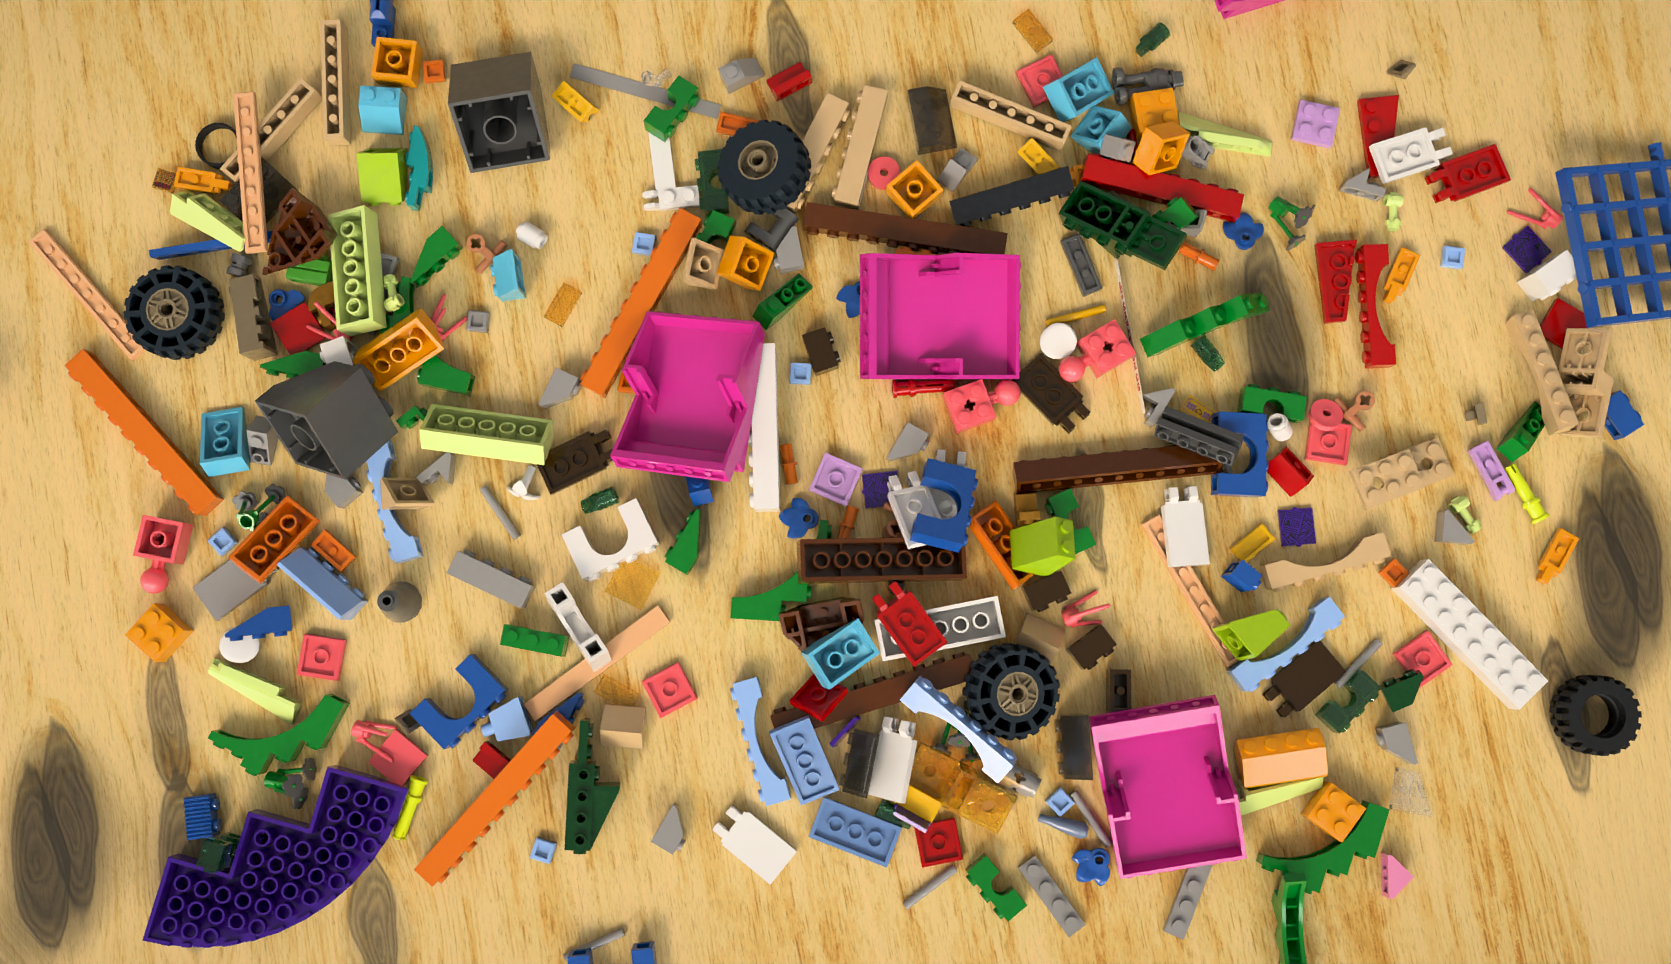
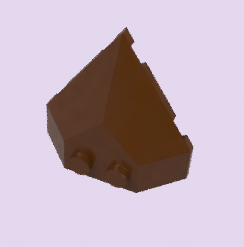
M291 188L279 204L278 210L281 211L279 222L274 224L267 255H270L268 266L263 268V275L320 259L338 236L322 210L294 188Z
M848 597L802 604L779 613L783 635L799 647L798 649L801 652L817 640L856 618L862 624L865 619L861 600Z

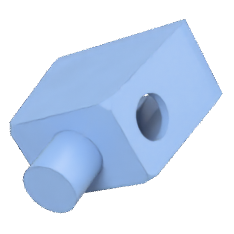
M517 697L490 712L489 718L491 722L481 725L483 736L487 737L495 734L497 741L533 735L534 730L527 709L523 705V697Z

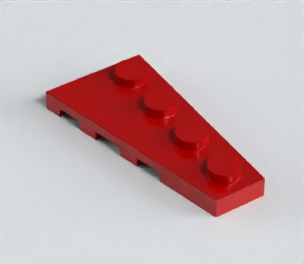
M1357 240L1322 242L1314 245L1324 324L1347 321L1350 298L1349 288L1352 282L1351 273L1352 265H1354V249Z

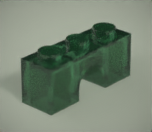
M722 149L699 151L698 159H695L696 171H700V178H697L698 191L702 190L703 198H699L700 210H704L706 216L708 214L711 215L712 210L722 214L730 213L728 195L723 189H716L710 185L712 179L718 176L719 170L717 165L718 160L721 159L720 153Z
M1358 670L1344 685L1350 693V701L1346 706L1342 707L1336 701L1328 700L1315 714L1334 733L1345 732L1351 726L1350 722L1353 718L1359 717L1365 711L1364 707L1367 703L1373 702L1379 696L1378 692L1381 690V687L1363 670Z
M228 832L220 835V839L209 838L204 840L196 866L203 867V871L208 873H216L219 870L231 867L241 835Z

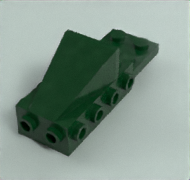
M1081 180L1058 213L1062 220V225L1070 231L1074 229L1084 238L1094 239L1114 258L1119 259L1124 254L1130 257L1134 255L1163 270H1166L1187 238V233L1151 217L1150 212L1132 205L1126 200L1117 198L1113 194L1104 192L1094 185L1087 184Z
M588 718L580 720L578 760H571L569 763L564 850H571L573 854H586V851L591 850L620 790V782H595L599 781L600 766H596V761H588V759H591L593 745L589 744V737H592L594 732V723H590Z

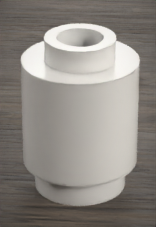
M528 221L521 223L516 230L517 239L534 249L540 250L548 238L543 230Z
M1276 413L1269 417L1267 426L1275 440L1285 441L1292 436L1293 429L1285 415Z

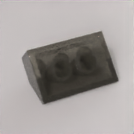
M926 86L907 90V103L917 154L922 155L957 148L946 89Z
M261 157L267 223L279 211L280 202L291 188L299 190ZM239 179L219 201L243 222Z
M1083 713L1057 715V720H1054L1055 732L1059 734V741H1056V752L1060 753L1061 761L1057 762L1058 774H1061L1063 779L1093 780L1088 715Z
M854 728V732H849L847 744L851 745L850 752H845L843 765H847L845 774L841 773L839 786H843L842 792L862 798L868 797L880 736L878 732Z

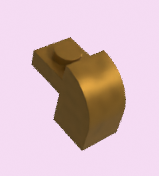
M332 281L317 287L311 293L308 300L309 311L317 315L321 327L329 331L336 329L337 326L314 305V302H318L333 316L330 310L335 308Z
M1036 493L1013 494L1017 527L1038 522L1041 516L1040 511L1037 510Z

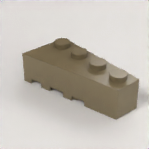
M249 274L230 279L229 292L233 303L239 354L254 361L278 355L273 330L269 324L271 321L261 278L255 274Z

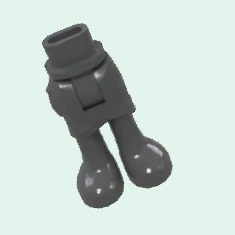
M1120 67L1113 68L1112 86L1115 89L1114 98L1118 106L1126 104L1133 93L1173 88L1174 91L1176 87L1184 86L1182 71L1174 72L1173 69L1155 68L1138 74H1125ZM1137 83H1142V85H1143V86H1141V87H1135V88H1125V87H1123V86L1132 85V84H1137Z

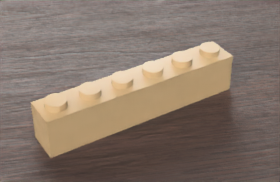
M341 20L320 21L323 138L331 146L351 145L348 28Z
M301 78L259 124L262 167L322 100V96ZM236 150L221 166L220 170L240 185L238 150Z
M960 80L951 98L950 107L1026 138H1033L1036 142L1059 151L1062 150L1072 127L1069 124Z
M864 85L863 91H859L857 103H860L858 110L854 109L852 122H855L853 129L849 128L847 140L850 142L848 148L844 147L842 154L844 164L843 167L839 166L837 172L839 183L838 186L834 185L831 197L834 198V205L858 210L885 109L888 90Z
M828 92L802 141L809 151V158L811 159V169L809 171L811 174L809 181H806V188L803 193L799 194L798 199L794 203L791 202L787 205L786 209L794 214L798 209H802L806 200L804 198L806 192H810L814 186V176L820 174L824 165L822 163L824 157H828L832 151L833 146H831L833 139H838L842 130L840 126L843 121L846 122L851 113L848 102Z

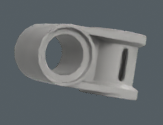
M1189 136L1182 156L1194 167L1206 169L1207 161L1215 149L1201 139V137Z

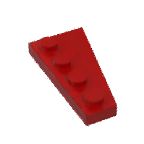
M1399 95L1363 98L1357 101L1366 170L1370 168L1368 179L1380 178L1369 146L1394 138Z

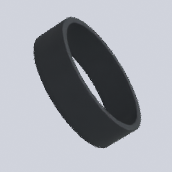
M212 123L205 126L198 133L195 148L202 161L213 168L220 169L225 162H208L202 152L203 142L206 136L214 130L229 129L234 132L235 136L236 130L224 123Z

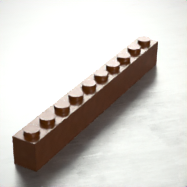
M807 202L803 230L807 231V234L819 235L821 233L835 239L839 238V236L847 237V240L854 242L860 239L866 240L867 243L873 245L886 243L888 247L892 248L905 246L911 248L912 251H918L919 249L929 250L932 254H938L939 252L947 254H1005L1008 233L810 202Z
M1163 446L1160 448H1143L1140 450H1123L1120 452H1103L1100 454H1082L1080 456H1062L1060 458H1042L1039 460L1013 462V480L1016 494L1211 475L1221 473L1223 463L1180 446Z
M963 651L953 654V659L947 661L944 658L932 661L933 665L925 667V664H920L912 667L913 671L905 673V670L893 673L894 677L885 679V676L873 679V684L866 685L865 682L853 685L854 689L848 691L847 695L823 722L796 707L786 710V707L773 710L774 714L770 715L773 727L777 728L809 715L815 729L899 703L902 696L919 676L928 679L937 690L966 682L964 681L965 674H969L971 669L969 667L972 662L970 654L965 655Z

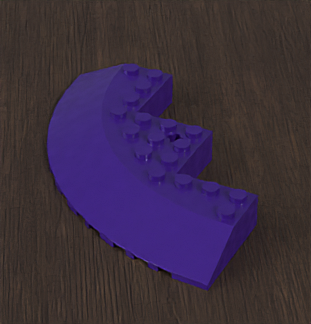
M338 765L328 766L310 824L255 809L247 814L231 868L179 853L169 856L142 941L185 948L226 947L249 941L252 942L279 933L306 920L334 901L371 864L396 824L409 789L360 771Z

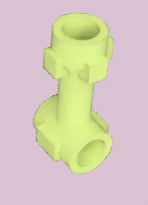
M1390 192L1385 194L1382 200L1384 206H1389V220L1385 221V226H1387V231L1400 230L1401 221L1397 219V207L1402 206L1403 196Z
M388 274L383 277V287L388 290L389 298L384 301V307L387 311L394 312L402 307L405 301L396 292L398 279L395 275Z
M1464 495L1457 496L1448 504L1449 510L1453 514L1460 513L1467 524L1464 527L1467 532L1469 531L1473 534L1482 528L1480 520H1474L1466 508L1470 505L1468 498Z

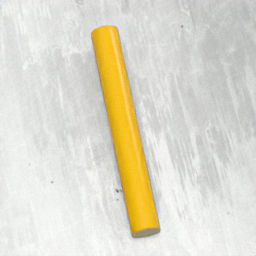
M1104 304L1047 319L1045 324L1048 327L1054 323L1075 321L1105 313L1106 308Z

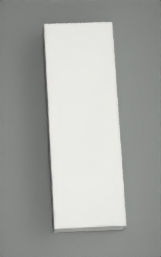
M648 132L656 191L676 188L670 137L666 142H663Z

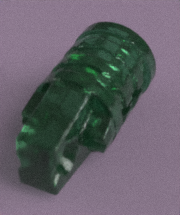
M1157 23L1152 30L1140 39V43L1136 46V53L1142 57L1149 51H1154L1162 42L1170 37L1169 29L1163 23Z
M1205 334L1190 345L1212 371H1217L1225 364L1220 353Z
M611 486L598 493H593L588 498L582 500L581 508L587 514L598 510L601 511L604 508L620 503L615 488Z
M882 799L875 816L894 825L910 829L912 825L893 815L895 804Z

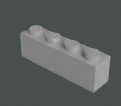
M465 549L464 552L457 551L447 574L521 609L526 608L536 587L531 585L532 580L524 576H520V578L512 576L513 571L502 567L500 570L494 567V562L485 558L481 561L475 558L477 554Z

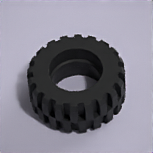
M1579 675L1576 678L1567 680L1565 682L1566 685H1560L1557 689L1559 694L1553 695L1551 701L1554 702V706H1550L1549 713H1553V718H1550L1551 725L1556 726V729H1554L1556 736L1563 737L1561 742L1566 746H1570L1576 752L1597 756L1615 755L1620 753L1621 749L1626 750L1630 746L1629 741H1635L1638 736L1635 732L1641 728V723L1638 722L1639 717L1642 718V711H1638L1637 708L1640 704L1638 699H1633V691L1630 688H1625L1626 685L1620 680L1602 675ZM1594 695L1599 696L1605 702L1609 713L1607 725L1596 735H1592L1585 728L1582 721V708L1585 702Z

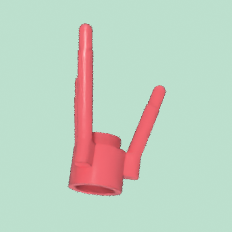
M1529 188L1528 191L1546 209L1540 216L1542 221L1511 210L1507 211V214L1539 225L1544 230L1548 226L1554 229L1564 217L1548 205L1532 188Z
M446 294L442 295L431 317L442 342L449 334L467 321L468 318L465 316L442 334L443 329L438 324L446 312V308H443L440 313L439 311L444 303Z
M314 302V305L336 325V319L318 302ZM331 308V312L336 317L335 309ZM311 325L306 326V328L330 340L341 336L349 340L354 337L338 331L337 327L333 331L335 336H332Z
M1094 590L1076 602L1064 606L1065 610L1061 611L1066 627L1070 625L1071 628L1077 626L1102 624V620H1079H1081V616L1109 608L1111 605L1105 604L1079 612L1078 608L1074 609L1096 595L1098 591Z
M361 720L355 721L351 729V735L357 737L356 741L366 745L383 758L392 762V757L368 742L366 738L369 739L373 733L388 736L387 732L374 729V727L393 730L398 727L390 724L374 723L368 720L365 722Z

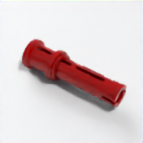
M913 379L905 382L892 380L893 398L908 395L914 397L916 394L947 392L954 389L953 379L915 382Z

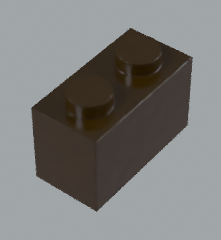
M824 327L802 335L815 376L838 369V363L841 360L838 351H833L831 344L834 343L831 331L827 332Z
M1058 571L1021 588L1031 611L1037 609L1038 613L1048 609L1049 603L1056 601L1059 604L1068 600L1067 595L1072 594L1062 571Z
M1099 624L1068 647L1066 651L1080 669L1084 670L1087 668L1090 670L1098 664L1096 660L1101 656L1105 658L1113 653V647L1117 644L1102 624Z
M1106 669V711L1117 712L1132 709L1131 670Z

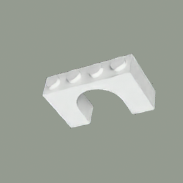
M637 498L618 507L628 529V539L625 546L615 554L602 555L597 553L582 526L562 534L583 580L592 582L600 578L601 573L608 571V573L613 572L619 568V564L625 561L626 563H631L638 559V555L644 552L649 554L657 549L656 546L660 545Z
M562 582L544 593L551 608L593 672L611 662L612 660L607 648L599 636L594 634L582 616L574 598Z

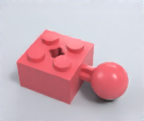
M1113 319L1081 338L1076 346L1082 356H1068L1060 362L1059 373L1064 380L1076 382L1083 377L1085 368L1089 366L1095 377L1099 378L1131 359L1136 352L1116 320ZM1106 346L1109 350L1104 351L1103 347Z
M980 379L944 392L942 398L954 431L958 434L994 421L996 415L992 405L998 402L1004 406L1013 405L1019 400L1021 391L1016 382L1003 380L997 384L995 391L987 393L983 380ZM967 403L972 404V411H970L969 408L965 409L964 406Z
M147 515L142 516L133 556L153 559L151 568L145 570L140 578V584L146 592L157 594L167 588L169 577L164 571L166 562L184 565L193 524Z

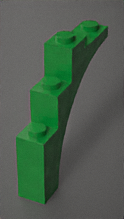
M402 276L401 282H398L397 293L404 298L405 304L398 310L392 311L393 315L386 314L387 328L379 329L380 334L414 312L415 286L410 282L411 278ZM436 355L421 364L422 368L417 373V380H419L418 383L420 385L471 396L475 376L471 373L453 368Z
M1262 292L1241 294L1188 318L1179 319L1141 338L1140 341L1147 358L1156 356L1224 326L1270 311L1268 299Z
M820 520L816 539L831 538L832 525H828V520ZM797 571L783 584L765 593L749 597H732L730 618L780 621L779 613L786 611V605H782V601L807 603V598H811L812 586L798 584Z
M325 694L317 708L304 721L279 735L269 738H245L234 736L222 730H213L209 734L208 739L214 741V746L221 749L227 748L232 751L231 754L233 756L243 759L240 766L246 768L245 772L257 776L267 772L274 757L283 763L295 761L305 743L307 747L314 750L326 748L350 703L334 694Z
M1362 801L1361 805L1366 810L1342 843L1335 840L1321 850L1297 857H1273L1258 853L1256 861L1262 864V869L1274 872V869L1282 871L1281 875L1292 872L1297 874L1305 873L1307 882L1304 892L1312 894V891L1320 893L1326 873L1339 877L1340 873L1348 875L1353 855L1366 860L1367 856L1376 857L1390 809Z
M1292 872L1283 875L1279 889L1274 890L1271 902L1278 923L1274 935L1281 957L1279 964H1307L1303 935V901L1307 882L1305 873L1297 874Z

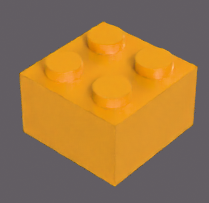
M377 37L371 76L378 84L418 88L423 49L417 41Z
M1173 88L1132 94L1129 100V107L1137 140L1142 139V133L1148 126L1174 121L1179 125Z
M1174 121L1146 127L1142 133V139L1135 151L1132 163L1148 175L1176 169L1190 133Z
M916 160L886 186L885 193L907 218L916 219L942 197L944 190Z
M730 236L716 274L747 290L761 291L774 253L746 237Z
M153 603L125 636L154 662H166L194 630L165 604Z
M1323 781V787L1315 792L1300 815L1331 838L1342 843L1366 808L1333 783Z

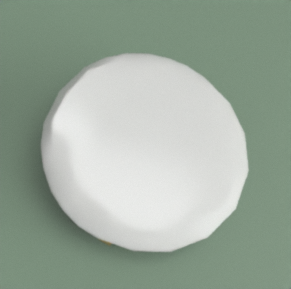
M1065 323L1051 324L1043 331L1040 337L1041 350L1046 356L1053 359L1069 356L1075 350L1077 344L1075 331Z
M236 627L228 629L221 637L219 644L224 658L234 663H244L253 659L259 651V639H252V635L243 636V640L230 641V638H225V634Z

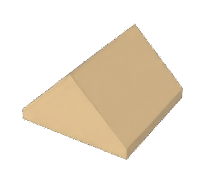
M691 238L683 275L685 284L717 290L720 275L716 274L725 250L699 239Z
M381 477L382 510H421L434 506V501L425 485L417 478Z
M1027 613L1013 644H1021L1039 651V654L1044 655L1049 660L1050 665L1060 649L1065 630Z
M605 704L599 729L601 745L643 749L646 707Z

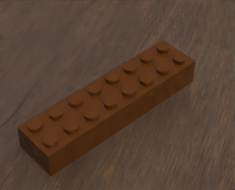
M904 538L800 539L797 542L798 584L962 581L967 578L965 546H962L959 552L930 545L908 549Z

